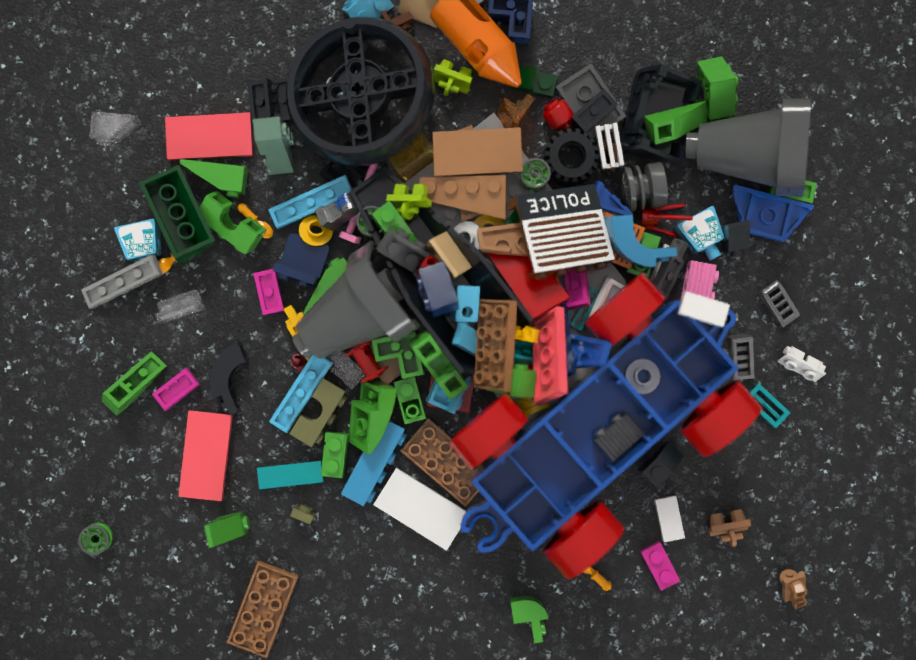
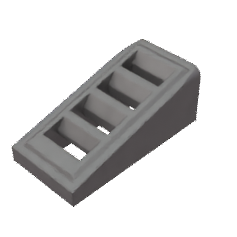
M778 280L773 281L757 293L782 328L800 316ZM775 290L777 294L770 298L769 294ZM780 297L782 300L774 305L773 301ZM786 304L787 307L779 312L777 310L780 306ZM790 310L792 314L783 320L782 315Z
M749 334L727 336L729 357L739 368H748V371L738 372L737 370L732 375V380L755 378L753 337ZM737 343H745V345L737 346ZM737 351H745L746 354H737ZM737 360H747L745 363H737Z

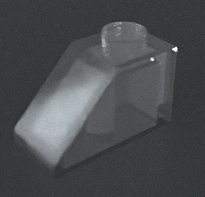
M92 111L89 137L95 140L96 144L109 146L110 143L121 141L141 124V120L135 115Z

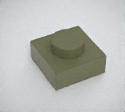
M300 504V507L296 505L293 508L290 516L311 524L316 513L312 512V508Z

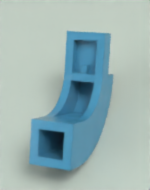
M633 215L604 217L611 247L623 260L637 266L657 267L656 262L669 261V257L677 256L676 247L649 249L640 244L634 234Z

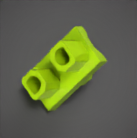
M445 59L440 65L436 64L433 75L434 81L438 83L439 87L445 89V96H448L450 91L457 94L462 92L468 95L472 82L471 69L461 67L460 72L453 71L454 64Z
M395 184L393 194H387L386 201L394 203L398 213L402 215L404 220H411L414 214L419 213L418 207H431L432 200L427 198L428 187L425 185L414 184L412 194H408L409 187L407 185Z

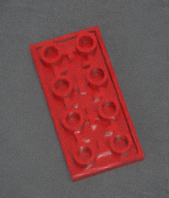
M485 253L505 284L534 320L569 300L568 294L554 274L548 275V278L542 280H535V277L526 278V275L532 271L529 257Z

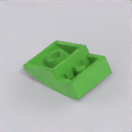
M377 378L370 382H361L360 400H352L348 442L363 452L372 454L389 424L396 398V388Z

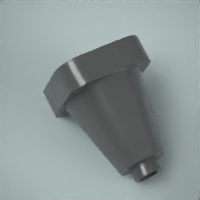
M783 98L782 108L700 124L699 133H687L686 159H697V168L776 187V196L803 197L807 168L811 98Z
M374 241L368 242L349 255L344 273L297 322L298 333L292 339L297 350L304 357L308 358L313 354L317 358L322 359L386 334L392 340L398 342L420 327V320L407 304L384 257L377 251V244Z

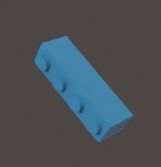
M391 420L389 421L384 435L372 454L362 453L341 495L362 506L366 502L371 503L376 494V491L373 490L376 483L381 484L386 475V472L383 471L386 464L391 465L397 454L393 452L397 444L401 446L407 434L403 433L406 428Z

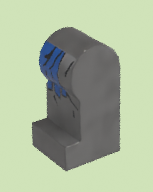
M350 193L343 194L326 207L320 206L315 210L321 227L332 231L359 213V209Z

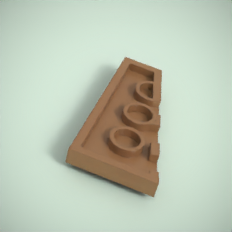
M506 175L419 178V184L428 187L427 198L432 200V203L507 220Z

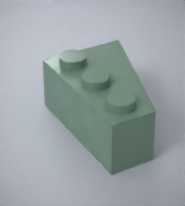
M280 116L253 119L255 143L260 155L266 156L263 162L264 165H267L268 175L294 173L291 145H294L295 142L293 132L290 131V128H287V124L282 121Z

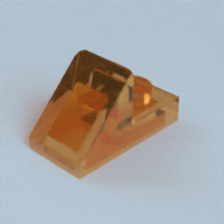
M527 94L523 101L519 99L516 104L507 98H503L498 108V115L503 127L517 128L535 98Z

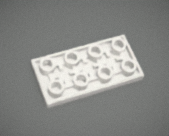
M397 467L373 504L446 551L459 532L462 516L466 512L463 508Z

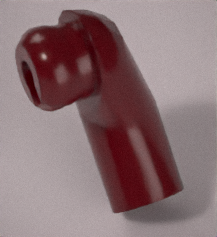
M295 353L291 357V365L300 374L307 362L301 354Z

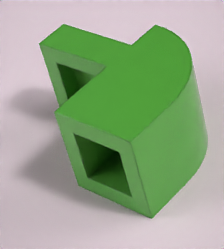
M531 596L511 597L510 603L514 624L531 622L534 643L543 642L542 635H546L544 621L540 622V620L548 619L543 604Z

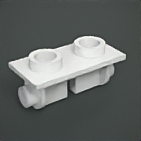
M786 346L783 351L785 355L777 361L784 365L786 369L793 370L803 375L805 379L814 382L826 374L824 372L826 366L823 365L822 361L810 355L804 361L805 353L793 346Z

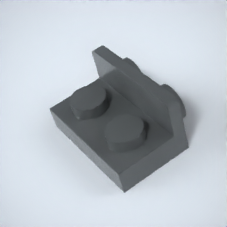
M390 227L377 246V251L409 271L414 272L424 256H431L426 250L428 246L418 239L416 241L409 238L410 234L399 228L397 231Z

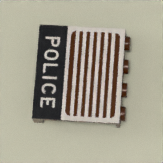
M595 184L519 194L508 201L509 210L518 211L532 271L526 275V278L535 277V280H542L548 278V275L555 274V277L569 274V271H575L578 274L586 272L588 268L593 267L595 270L607 268V264L615 260Z

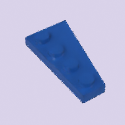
M571 334L575 369L606 365L612 343Z

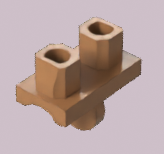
M742 509L729 513L731 523H724L722 513L712 514L710 516V528L708 529L709 537L727 534L720 536L721 542L729 541L731 547H736L737 540L743 539L742 532L735 534V532L748 530V527L751 526L750 519H745Z
M791 569L782 571L780 583L782 584L783 600L785 602L791 601L794 609L806 606L807 600L804 596L807 595L804 572L797 573Z

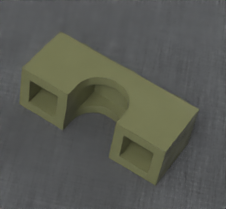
M323 378L312 395L313 398L321 403L322 414L317 419H311L304 414L300 415L289 434L310 447L315 446V444L319 445L325 436V433H323L327 425L331 426L337 416L334 414L337 407L342 408L348 398L345 396L347 390L327 378Z

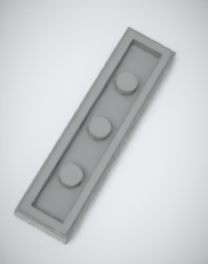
M149 255L81 289L89 309H94L163 275L156 256Z

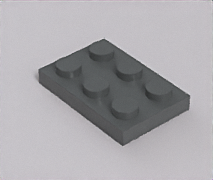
M589 64L555 87L560 97L567 102L574 114L603 88L615 100L592 64ZM618 104L595 126L619 123L626 118V115ZM595 126L587 132L589 139L596 138Z

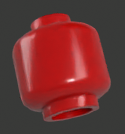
M555 98L544 106L543 109L545 111L542 116L552 130L561 129L565 131L573 124L571 116L574 115V112L565 100Z

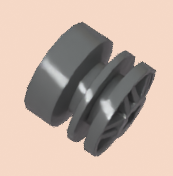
M661 162L645 164L643 174L638 165L633 166V170L629 166L622 168V196L626 207L631 212L636 211V206L640 211L644 210L646 200L651 209L667 206L668 186L665 170Z

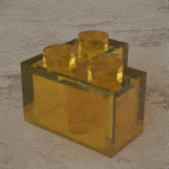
M422 130L410 146L398 155L390 158L389 161L398 174L408 181L434 161L433 143L425 131Z

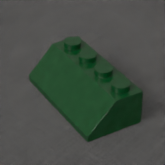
M179 165L138 182L174 259L179 265L199 256L216 242Z

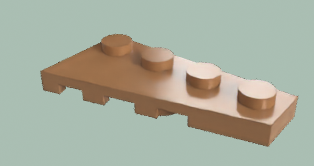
M521 223L477 229L481 253L529 257Z

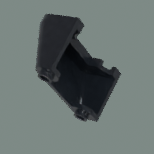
M663 64L640 69L633 81L625 114L626 118L624 119L620 135L622 151L671 164H682L686 155L685 146L677 143L678 138L654 144L646 136L644 116L686 106L687 103L693 102L700 95L702 81Z

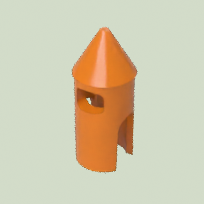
M440 0L430 13V19L478 72L479 77L513 87H519L522 84L515 42H512L475 0Z

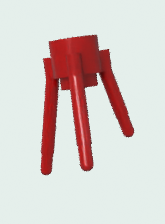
M685 204L667 205L666 207L654 209L648 206L647 209L642 210L641 225L645 226V230H653L676 238L677 234L656 227L654 224L658 225L659 219L691 221L693 217L663 215L660 212H656L684 208Z

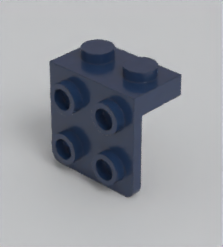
M292 233L288 237L280 263L275 262L273 271L278 273V278L290 281V278L299 280L297 284L307 288H310L311 285L317 286L330 247L326 244L322 246L309 245L303 241L300 235Z

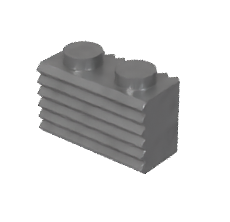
M626 411L616 413L610 419L612 423L606 428L602 426L593 434L595 438L592 441L611 462L645 434V431Z

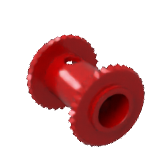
M372 340L353 347L346 354L347 358L352 355L354 356L366 378L361 381L362 383L372 381L388 369V366L381 368L378 362H376L368 347Z

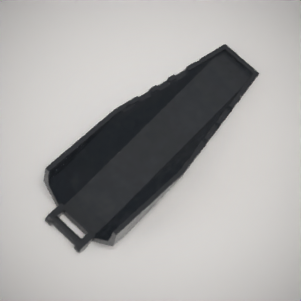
M385 166L350 191L377 246L385 235L383 232H379L381 229L376 226L377 224L371 215H368L367 210L363 208L367 206L382 207L387 203V194H393L395 184H404ZM418 207V214H414L411 220H404L416 239L425 244L432 238L446 231L472 266V268L452 282L453 286H480L479 299L517 301L516 326H520L521 330L526 326L534 327V319L481 252L461 234H458L450 224L439 217L431 207ZM382 254L407 304L463 379L474 375L476 358L452 344L457 329V322L450 321V313L433 318L431 310L426 311L416 278H419L416 271L419 267L417 266L415 271L411 272ZM465 308L462 310V315L464 316L466 314ZM478 321L470 322V327L476 331L478 329Z

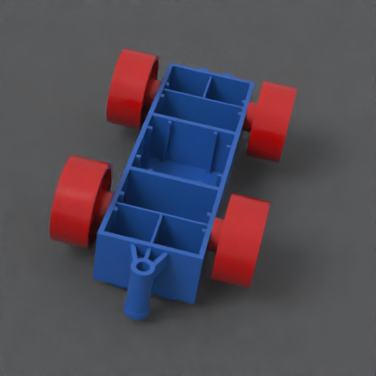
M643 272L632 279L584 322L599 340L612 343L611 346L626 335L628 336L621 345L609 354L605 366L594 367L569 389L567 394L560 397L515 438L513 435L529 418L505 392L448 442L450 447L470 469L475 468L491 456V459L471 476V482L485 499L481 503H477L467 509L462 516L461 531L464 533L469 532L479 518L486 517L492 520L494 524L493 533L488 537L480 539L477 543V548L482 553L490 552L500 547L506 540V537L514 531L533 552L556 531L545 545L543 553L566 579L578 576L596 563L618 541L624 532V526L601 500L593 502L579 512L582 507L689 413L690 415L680 425L679 431L702 457L712 455L728 445L744 432L760 414L762 406L739 380H734L716 391L721 384L740 369L720 347L728 329L735 324L736 317L734 312L728 309L724 327H717L677 314L681 302L675 300L668 302L655 315L650 317L649 315L663 303L666 297ZM635 360H650L659 369L660 382L656 389L650 393H638L625 378L627 368ZM640 370L637 378L641 383H645L649 379V374L645 370ZM626 411L645 431V434L611 462L592 441L595 438L593 434L600 427L604 426L606 428L612 423L610 419L616 413Z

